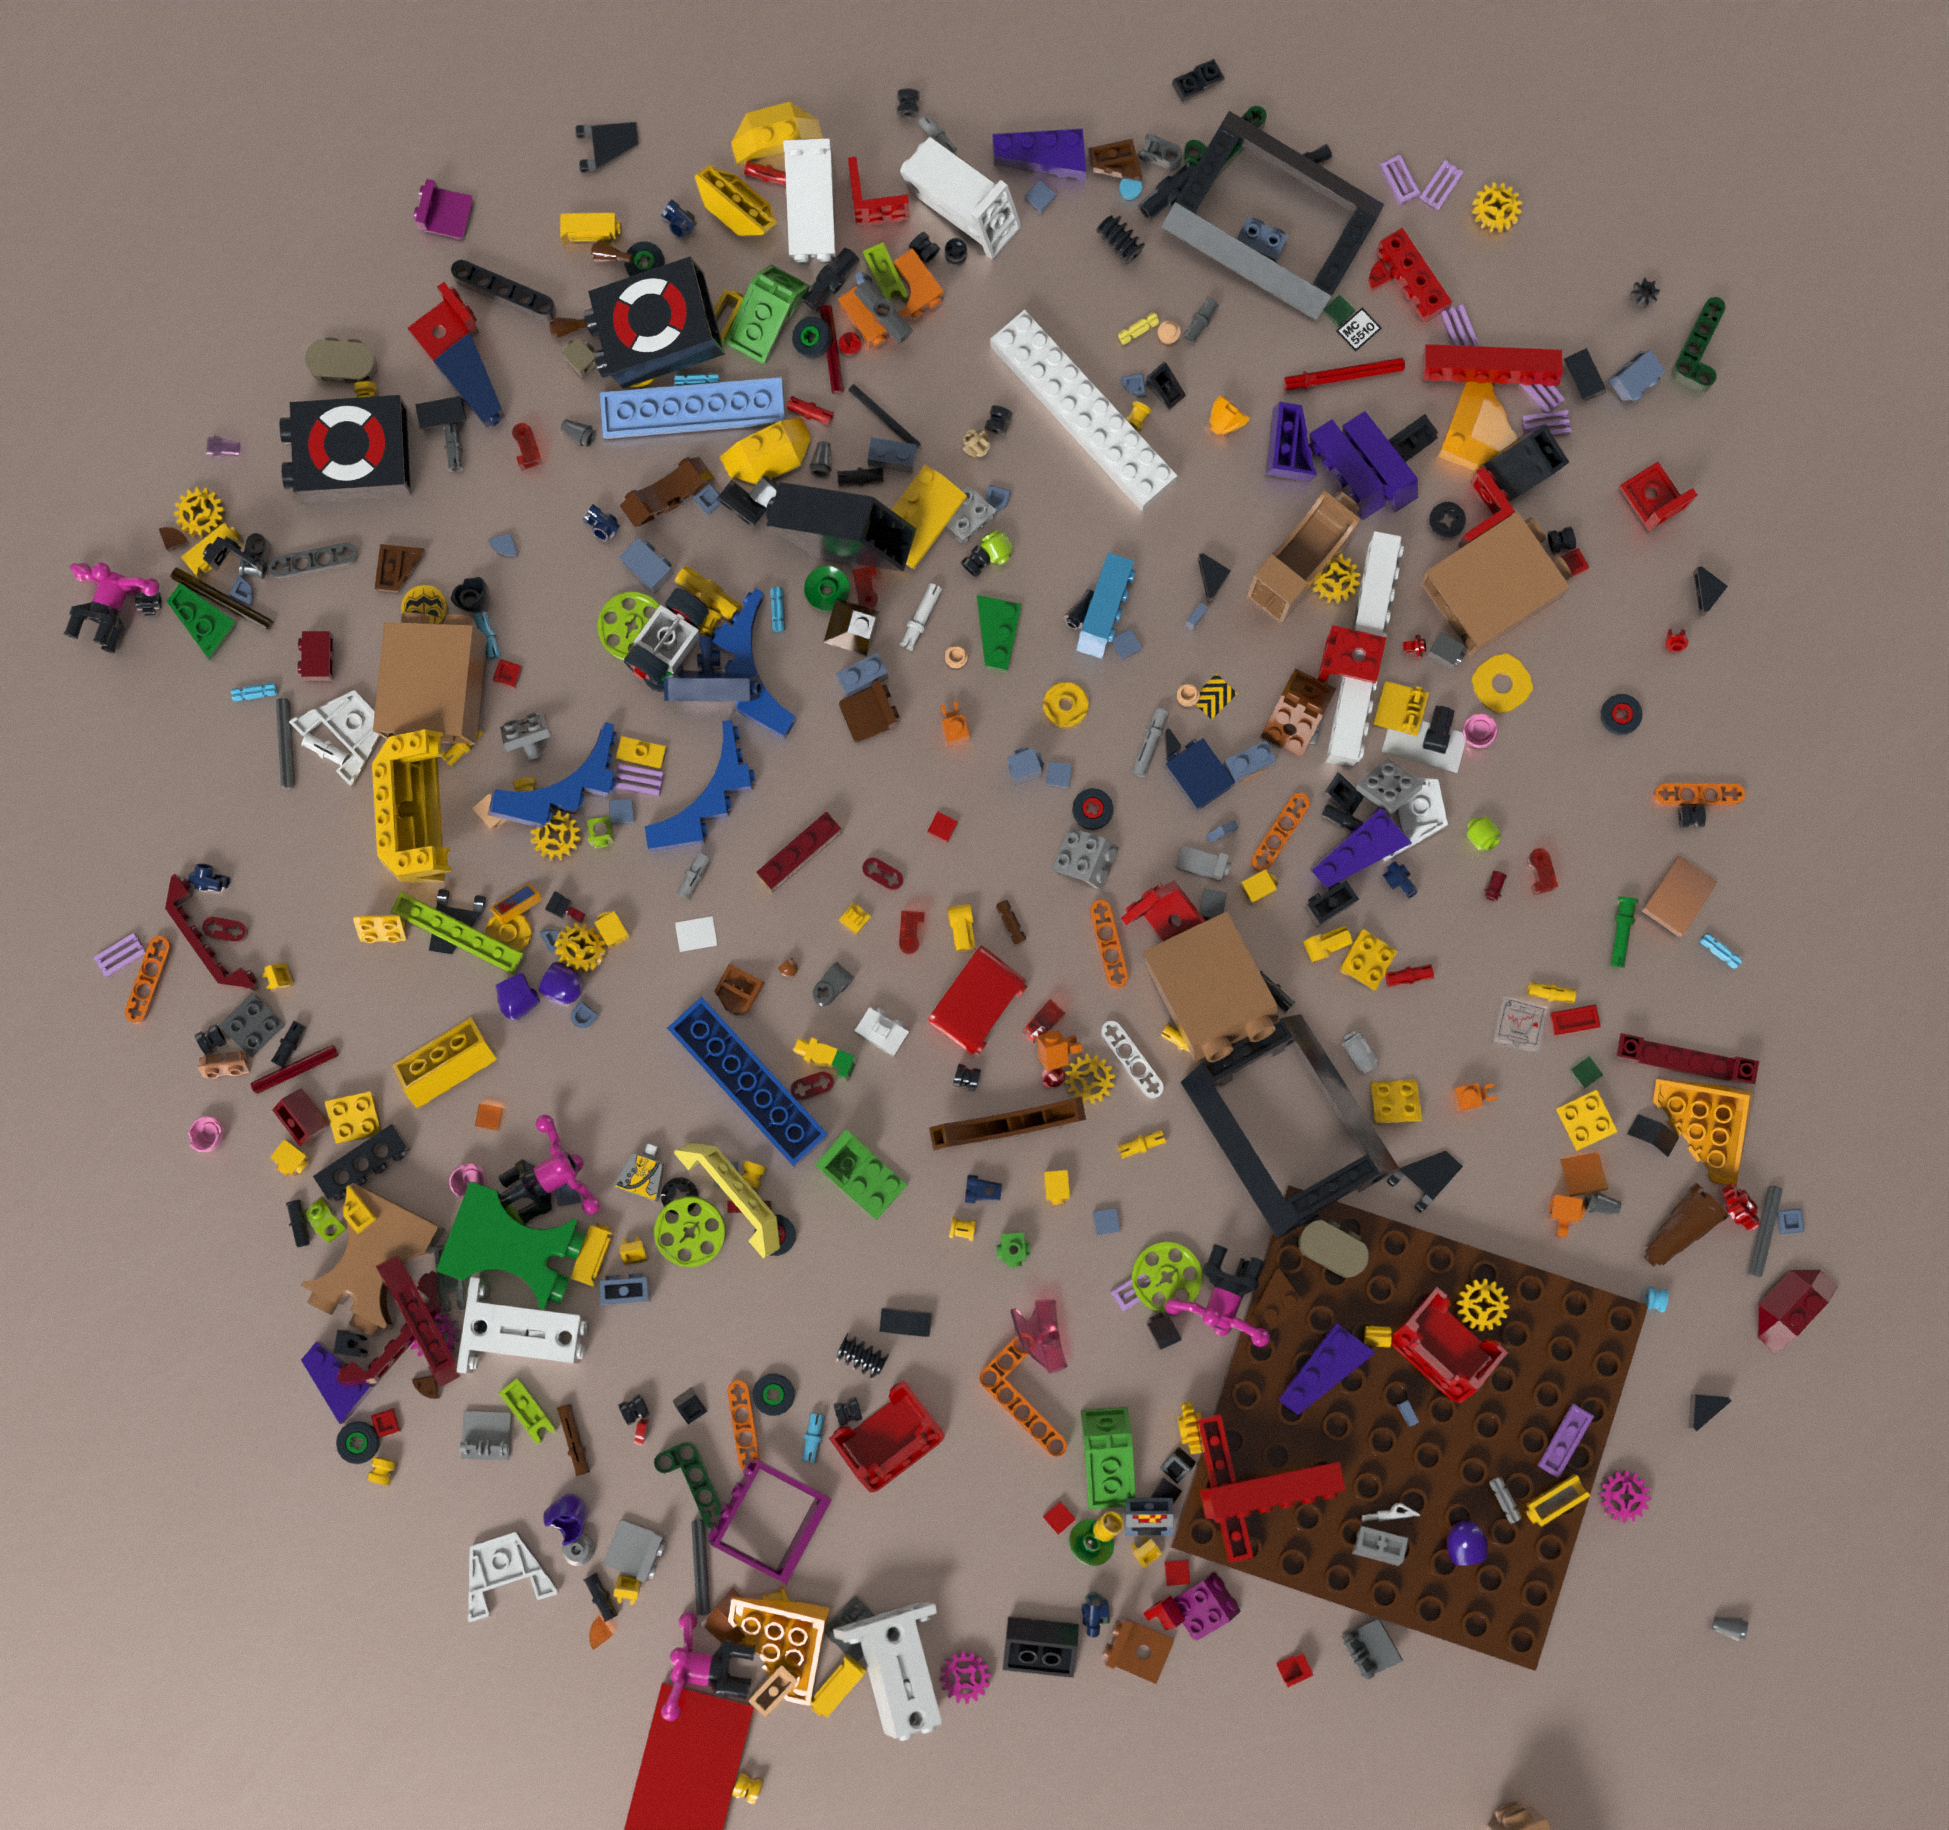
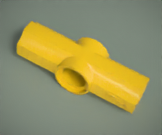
M687 565L679 571L674 580L683 589L696 595L707 608H712L729 621L733 619L735 613L742 607L738 601L723 592V589L709 578L705 579Z

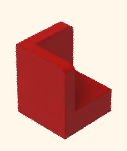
M1171 1595L1155 1603L1143 1613L1148 1621L1158 1617L1165 1630L1175 1629L1186 1620Z
M1302 1651L1276 1664L1287 1687L1314 1676Z

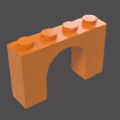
M913 248L894 260L896 271L906 283L911 293L908 303L898 313L907 323L911 320L915 322L924 315V311L930 307L934 309L943 302L944 291ZM856 286L838 298V305L869 349L874 345L878 347L887 340L886 337L890 334L881 324L875 321L871 312L854 294ZM878 312L882 316L887 315V313Z

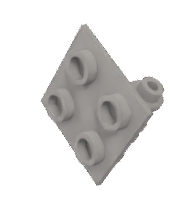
M969 485L962 491L967 495V498L946 525L957 535L956 538L960 543L968 542V539L974 535L973 532L978 533V528L982 529L983 525L990 519H994L993 516L997 512Z
M464 1411L462 1442H460L461 1459L509 1460L511 1413Z

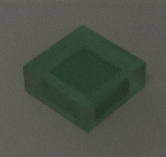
M1339 294L1323 309V313L1339 328L1355 313V309Z
M1590 1056L1569 1070L1583 1089L1603 1076Z

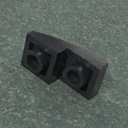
M1215 59L1196 66L1189 73L1174 78L1172 84L1183 102L1223 81L1225 77Z
M884 1307L881 1309L879 1332L929 1337L932 1313Z

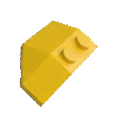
M789 101L746 113L731 145L736 163L740 165L748 160L755 161L785 153L783 140L823 139L818 119Z
M708 165L695 175L705 208L738 236L763 235L776 226L777 220L771 204L737 175L716 169L712 165Z
M802 417L783 420L739 440L723 453L720 459L730 478L756 484L762 475L774 479L801 466L812 437Z

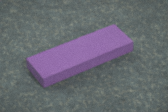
M1572 1403L1537 1466L1559 1478L1594 1415Z

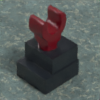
M554 891L545 908L546 912L563 919L567 915L582 923L586 916L585 913L570 907L572 901Z

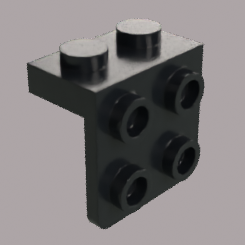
M218 536L213 544L209 543L203 551V555H205L203 560L216 571L229 553L234 554L258 571L263 569L259 564L261 560L247 549L244 552L240 551L241 547L227 536L225 539Z

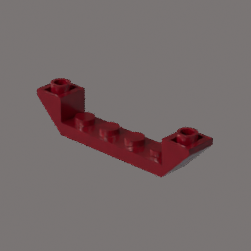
M176 874L172 875L165 909L216 982L226 987L256 991L258 987L255 982L258 980L250 969L246 971L240 967L227 976L229 971L222 962L218 963L213 957L216 955L214 949L209 943L204 944L201 940L202 932L195 924L192 926L187 918L190 916L184 907H178L193 896L189 890L192 888L191 884L184 876L181 878Z
M1620 1033L1616 1057L1637 1064L1726 1082L1746 1084L1756 1083L1759 1061L1737 1056L1730 1058L1644 1040L1643 1037Z
M395 1255L375 1266L385 1286L390 1290L422 1351L438 1387L441 1388L460 1377V1374L457 1372L456 1363L399 1257Z
M432 1270L429 1274L425 1273L419 1279L417 1290L429 1300L425 1305L434 1319L441 1311L439 1277ZM407 1323L400 1329V1335L395 1340L392 1339L384 1347L385 1352L379 1358L376 1357L371 1361L367 1372L351 1361L349 1364L341 1367L338 1372L339 1376L336 1378L337 1381L343 1386L378 1383L415 1341Z

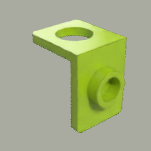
M609 816L588 819L590 836L588 842L591 846L595 845V848L609 846L608 843L614 842ZM597 823H604L607 826V832L602 836L594 833V826Z
M322 1197L304 1210L313 1229L327 1243L333 1241L346 1230V1227L332 1214ZM329 1225H337L335 1232L331 1234L325 1233V1229Z

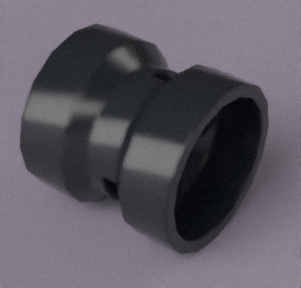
M901 89L897 92V100L900 102L899 106H897V115L899 117L915 118L919 116L917 102L920 99V92L918 90Z
M925 232L917 235L909 244V249L913 248L924 264L930 262L940 251V247L936 243H932Z
M952 238L945 245V260L951 266H961L967 259V245L962 239Z
M992 405L989 412L991 415L990 419L986 421L984 428L991 433L1003 436L1006 434L1008 429L1007 422L1011 420L1013 413L1004 407Z
M1571 526L1565 527L1562 531L1558 532L1556 530L1548 531V544L1553 554L1561 552L1562 549H1576V538Z
M975 546L971 550L970 557H965L960 562L975 578L982 573V568L991 564L990 556L979 546Z
M1696 804L1694 807L1679 805V827L1688 828L1690 825L1704 827L1706 823L1704 805Z
M216 1023L211 1025L207 1031H200L194 1035L205 1055L211 1053L213 1048L217 1046L222 1047L227 1044L222 1031Z
M959 1063L953 1086H967L968 1090L975 1092L981 1069L973 1068L970 1070L966 1065Z
M640 1394L634 1396L629 1402L624 1401L618 1404L628 1426L635 1423L636 1419L640 1417L645 1418L650 1415Z
M856 1397L849 1399L846 1403L838 1402L833 1404L840 1426L846 1425L851 1420L859 1421L863 1419Z

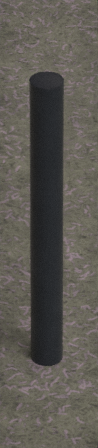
M855 384L851 385L848 391L906 443L916 444L917 449L920 447L921 443Z

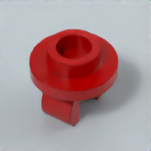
M855 332L844 333L839 339V348L846 355H854L861 348V339Z
M1672 629L1668 630L1665 646L1669 651L1680 652L1688 647L1689 642L1685 636L1684 629L1680 630V634L1675 635L1672 634Z
M1415 635V641L1403 642V651H1406V654L1416 652L1417 657L1420 658L1423 656V652H1426V641L1421 639L1420 635Z
M1044 1068L1041 1074L1042 1084L1048 1089L1060 1086L1065 1079V1073L1062 1068L1050 1071Z

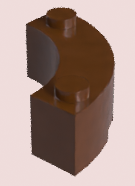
M700 457L684 458L679 462L678 468L661 480L641 490L636 491L634 489L625 495L626 500L619 506L634 527L650 523L655 520L656 516L664 512L668 514L681 505L680 500H685L691 495L695 496L715 479Z

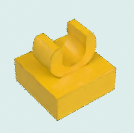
M853 902L838 920L857 935L871 919V916Z
M286 963L271 964L264 968L265 972L262 974V977H268L270 985L266 986V989L287 988L293 985Z
M638 1235L635 1236V1242L627 1243L626 1238H623L622 1245H619L624 1265L647 1261L643 1242L640 1241Z
M1142 1536L1144 1545L1138 1548L1133 1543L1131 1547L1134 1550L1133 1555L1142 1567L1146 1568L1163 1554L1152 1539L1148 1540L1146 1536Z
M618 1575L614 1588V1597H617V1602L621 1603L622 1598L631 1599L630 1605H634L635 1600L638 1599L641 1581L637 1580L636 1577Z

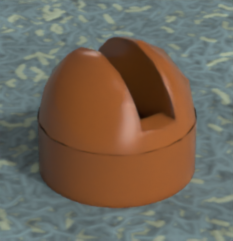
M792 957L777 969L785 977H792L797 973L798 966Z

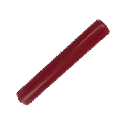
M823 305L820 307L821 319L827 322L833 334L832 343L826 351L831 390L832 393L837 394L842 393L844 387L831 305Z
M330 1045L251 1082L252 1091L255 1094H259L339 1055L337 1048L334 1045Z

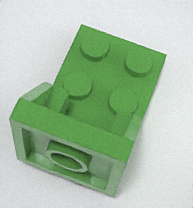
M772 264L759 271L748 287L724 343L765 364L784 322L789 320L802 302V297L811 285Z
M847 1129L815 1164L822 1173L876 1220L907 1187V1184L875 1157Z
M1128 1407L1081 1410L1088 1508L1090 1510L1125 1507V1498H1136L1133 1443Z

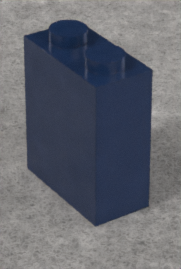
M1204 738L1199 741L1194 739L1185 745V751L1180 754L1175 752L1166 759L1167 763L1164 767L1195 812H1198L1235 785V781Z

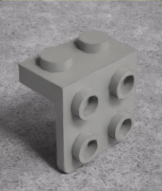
M1070 828L1053 864V870L1084 880L1092 887L1101 890L1107 881L1109 870L1117 857L1119 847L1106 838Z
M622 1520L617 1526L604 1563L606 1566L637 1577L636 1579L639 1581L647 1582L649 1578L653 1579L658 1565L654 1563L657 1555L661 1556L666 1543L663 1542L665 1536Z

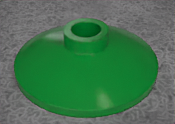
M822 566L816 568L808 575L804 584V593L807 601L814 608L820 611H832L836 598L847 601L850 593V584L846 575L838 568ZM830 587L832 591L830 594H825L823 589Z
M1083 1520L1077 1523L1070 1532V1548L1075 1557L1082 1563L1090 1566L1102 1565L1111 1558L1114 1551V1541L1112 1539L1108 1542H1103L1097 1539L1093 1533V1526L1096 1521ZM1086 1543H1089L1091 1545V1549L1086 1545Z

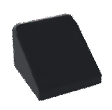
M1169 728L1164 733L1166 759L1173 753L1179 752L1182 746Z
M693 1388L688 1389L673 1400L676 1409L687 1424L708 1412Z
M1178 1447L1160 1469L1178 1484L1191 1471L1196 1462L1184 1450Z
M1162 1478L1150 1498H1173L1174 1504L1182 1490L1165 1478Z

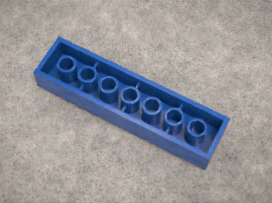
M700 997L667 1027L794 1168L829 1137L824 1129L703 997Z

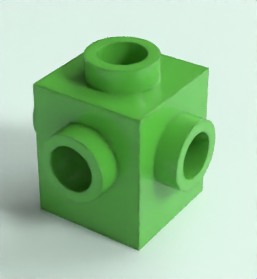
M1024 1232L1000 1234L1001 1244L996 1245L998 1259L1002 1258L1003 1263H1008V1267L1022 1266V1262L1026 1261V1256H1031L1030 1243L1025 1242ZM1011 1246L1017 1247V1254H1011L1009 1248Z

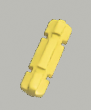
M1152 312L1146 316V319L1142 318L1130 325L1128 330L1124 329L1119 332L1118 338L1122 344H1126L1131 341V338L1135 339L1148 331L1150 327L1153 328L1158 325L1160 320L1156 313Z

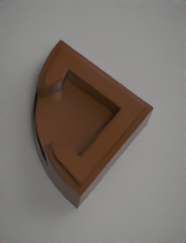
M171 527L159 528L167 551L189 543L186 536L179 530Z
M433 1376L412 1379L414 1387L420 1394L430 1399H440L438 1385Z

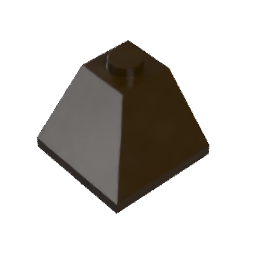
M836 598L824 642L868 655L880 611Z

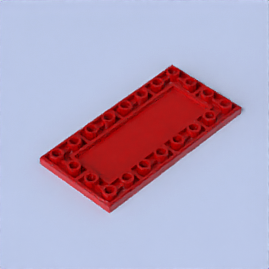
M662 1682L624 1830H723L754 1706L684 1688L677 1702L680 1707V1715L676 1720L668 1721L662 1716L661 1710L664 1704L667 1703L674 1685Z

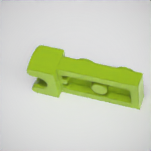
M882 242L864 250V258L881 294L891 303V298L895 295L900 296L903 302H907L909 300L907 291L901 282L884 243Z
M519 1378L498 1392L536 1444L542 1442V1437L539 1434L542 1427L547 1428L549 1432L557 1431L555 1425Z

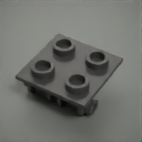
M251 993L218 1026L248 1055L253 1057L285 1024L262 1003L259 997Z
M855 1596L827 1624L825 1634L845 1654L848 1653L858 1662L864 1656L861 1643L850 1644V1642L836 1639L833 1629L875 1615Z
M1380 1618L1341 1636L1344 1646L1346 1645L1351 1653L1350 1657L1354 1658V1664L1358 1665L1362 1673L1361 1676L1366 1678V1680L1373 1678L1374 1674L1403 1661Z

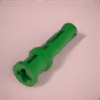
M1618 896V914L1614 918L1617 928L1610 966L1625 968L1630 928L1636 920L1633 917L1635 905L1638 904L1639 900Z

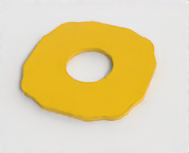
M1508 653L1495 655L1478 666L1471 678L1475 694L1486 708L1496 714L1512 711L1525 702L1533 690L1530 674L1518 659ZM1506 674L1511 678L1512 688L1509 692L1498 693L1494 690L1492 680L1496 675Z

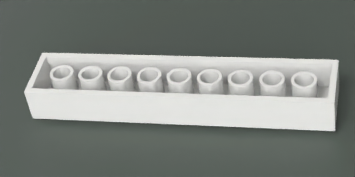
M1025 309L990 339V347L1141 512L1176 483L1177 475Z
M1374 531L1368 545L1352 630L1386 637L1387 633H1384L1383 629H1386L1387 624H1389L1391 611L1387 610V608L1393 602L1395 589L1392 588V585L1395 584L1400 569L1399 566H1396V563H1399L1404 549V544H1400L1401 536ZM1354 650L1352 657L1356 661H1362L1365 659V654L1361 650ZM1342 677L1326 758L1327 763L1353 768L1356 762H1360L1365 745L1361 744V741L1367 735L1369 722H1365V720L1369 717V713L1371 714L1374 701L1370 699V695L1372 696L1376 690L1377 682L1374 684Z

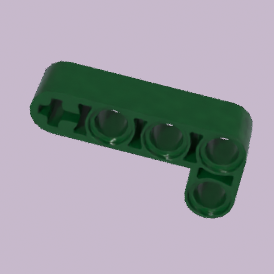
M1252 106L1241 118L1251 123L1252 118L1256 119L1252 125L1263 130L1267 114L1264 108ZM1193 139L1188 141L1184 148V162L1186 164L1191 162L1197 166L1207 146L1199 140ZM1236 143L1216 179L1239 156L1245 147ZM1196 150L1199 152V155L1191 156L1188 152Z
M1711 297L1702 307L1671 370L1672 377L1676 381L1699 392L1708 391L1717 378L1715 370L1700 362L1726 308L1724 301L1718 297ZM1711 307L1715 308V313L1711 318L1707 317L1711 311ZM1698 326L1706 327L1708 333H1701ZM1688 346H1695L1698 349V353H1692ZM1679 365L1686 366L1689 372H1681ZM1699 376H1706L1709 379V383H1703Z
M685 1442L659 1453L654 1459L656 1470L665 1474L678 1468L682 1469L705 1525L712 1529L716 1523L710 1522L709 1519L712 1517V1513L710 1510L705 1512L704 1508L716 1503L717 1507L713 1508L715 1515H719L723 1506L698 1447L692 1442ZM684 1446H690L693 1449V1456L689 1460L684 1459L681 1455V1450ZM664 1455L670 1457L672 1461L668 1469H663L659 1464L660 1458ZM694 1468H699L703 1473L702 1479L698 1482L692 1480L690 1476ZM708 1490L711 1492L712 1500L710 1503H703L700 1500L701 1491Z

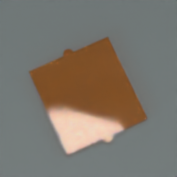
M1599 1152L1586 1155L1577 1154L1575 1157L1560 1159L1570 1197L1583 1194L1590 1196L1591 1193L1608 1190Z

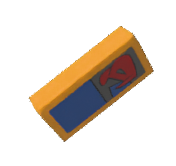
M527 883L489 908L503 926L541 902L539 892Z

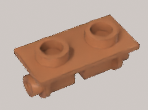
M247 1052L226 1053L225 1061H222L221 1053L204 1055V1057L199 1059L200 1065H198V1069L203 1078L215 1079L219 1076H239L243 1073H250L246 1064L248 1062Z

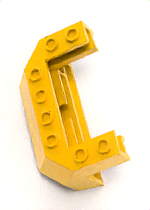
M420 730L390 736L372 763L377 856L380 862L401 882H444L445 872L452 871L451 867L448 866L447 853H450V848L443 847L438 773V757L445 756L444 751H441L442 732Z

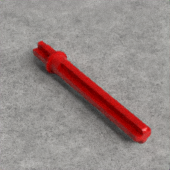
M1396 358L1311 373L1303 371V374L1284 377L1283 382L1285 390L1303 387L1309 389L1310 386L1403 371L1405 369V361L1403 358Z

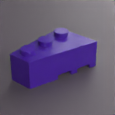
M1279 402L1273 408L1266 475L1309 482L1317 476L1311 456L1312 450L1309 447L1307 438L1308 431L1302 405Z
M316 1341L301 1359L339 1424H344L375 1387L372 1384L341 1385L336 1378L339 1376L338 1372L341 1367L347 1363L322 1342Z

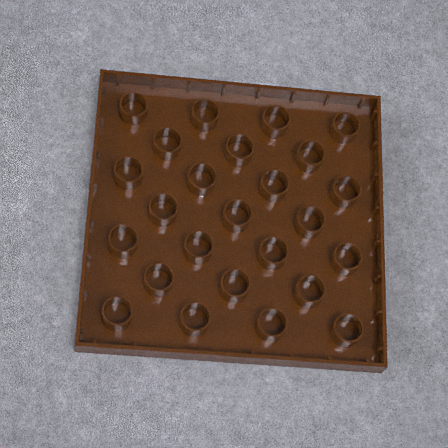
M1288 1185L1285 1188L1283 1197L1285 1200H1288L1303 1190ZM1338 1201L1321 1209L1318 1217L1278 1240L1271 1231L1262 1259L1266 1263L1258 1280L1260 1284L1257 1291H1252L1243 1321L1257 1329L1262 1328L1253 1312L1275 1270L1280 1268L1306 1306L1269 1331L1270 1340L1265 1346L1259 1347L1254 1345L1251 1336L1239 1330L1212 1416L1220 1414L1222 1417L1236 1483L1317 1465L1340 1462L1346 1491L1337 1492L1338 1497L1324 1499L1323 1495L1317 1496L1316 1502L1302 1504V1500L1294 1501L1295 1506L1281 1509L1280 1505L1272 1506L1273 1511L1259 1513L1258 1509L1252 1510L1251 1516L1244 1518L1253 1558L1229 1563L1219 1522L1215 1523V1519L1205 1518L1200 1490L1211 1488L1202 1450L1194 1469L1170 1547L1536 1671L1589 1497L1543 1526L1538 1525L1537 1522L1534 1524L1531 1522L1525 1512L1529 1510L1526 1504L1568 1479L1573 1474L1578 1475L1585 1491L1591 1494L1649 1305ZM1330 1219L1339 1224V1230L1346 1234L1348 1231L1359 1235L1361 1237L1360 1241L1366 1245L1369 1255L1365 1269L1356 1276L1343 1278L1302 1255L1298 1239L1303 1228L1314 1221L1323 1220L1327 1222ZM1487 1279L1488 1285L1496 1282V1289L1503 1287L1504 1290L1501 1295L1508 1296L1504 1304L1510 1307L1503 1310L1507 1318H1499L1500 1326L1493 1323V1330H1489L1485 1325L1484 1330L1479 1331L1478 1325L1471 1329L1470 1321L1462 1322L1465 1315L1458 1314L1457 1311L1462 1309V1306L1456 1304V1302L1463 1300L1459 1292H1467L1465 1289L1466 1284L1474 1287V1280H1477L1481 1285L1482 1280ZM1436 1287L1449 1296L1451 1306L1447 1311L1481 1342L1487 1339L1496 1340L1508 1352L1481 1387L1461 1403L1450 1400L1402 1356L1392 1344L1391 1347H1368L1375 1354L1299 1415L1293 1413L1277 1400L1334 1324H1339L1363 1344L1365 1326L1391 1327L1392 1336ZM1479 1289L1474 1291L1469 1299L1477 1297ZM1489 1291L1493 1301L1498 1302L1496 1296ZM1484 1299L1482 1302L1473 1303V1305L1481 1307L1482 1312L1484 1308L1493 1307V1305L1484 1303ZM1468 1308L1472 1317L1477 1319L1476 1313L1471 1308ZM1497 1311L1489 1313L1487 1321L1492 1319ZM1405 1400L1409 1402L1419 1423L1411 1427L1407 1426L1397 1404ZM1573 1403L1594 1415L1562 1474L1557 1478L1538 1467L1537 1464ZM1497 1477L1503 1479L1505 1483L1504 1488L1508 1489L1516 1505L1515 1509H1518L1521 1515L1519 1521L1514 1523L1508 1521L1507 1513L1503 1511L1495 1495L1496 1491H1493L1490 1486L1491 1480ZM1570 1486L1539 1504L1538 1508L1542 1514H1545L1575 1494ZM1396 1503H1402L1420 1514V1516L1390 1519L1378 1522V1520H1362V1515L1377 1514V1511H1390ZM1398 1507L1396 1511L1399 1513H1405V1511L1407 1510ZM1460 1521H1470L1481 1527L1488 1542V1554L1485 1561L1472 1565H1455L1452 1562L1447 1549L1448 1532L1452 1525ZM1364 1526L1408 1538L1403 1562L1397 1566L1352 1554L1353 1547L1357 1541L1356 1535L1360 1527Z

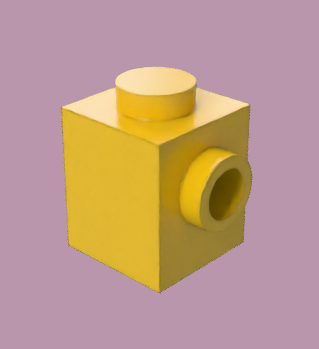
M286 1139L281 1142L270 1156L278 1164L276 1168L286 1176L289 1173L294 1176L298 1173L301 1175L309 1166L307 1161L311 1158Z

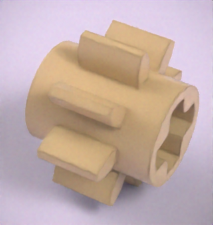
M972 429L964 435L963 443L965 446L962 449L969 456L972 455L974 458L976 456L982 457L990 449L988 440L991 437L984 430Z

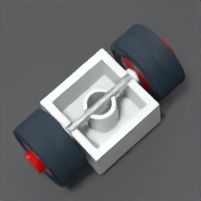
M676 588L666 600L665 605L668 609L662 605L658 607L635 639L634 646L624 658V663L632 670L636 677L655 685L660 682L667 670L674 674L700 638L699 630L696 628L701 625L709 613L707 607L696 595L680 588Z

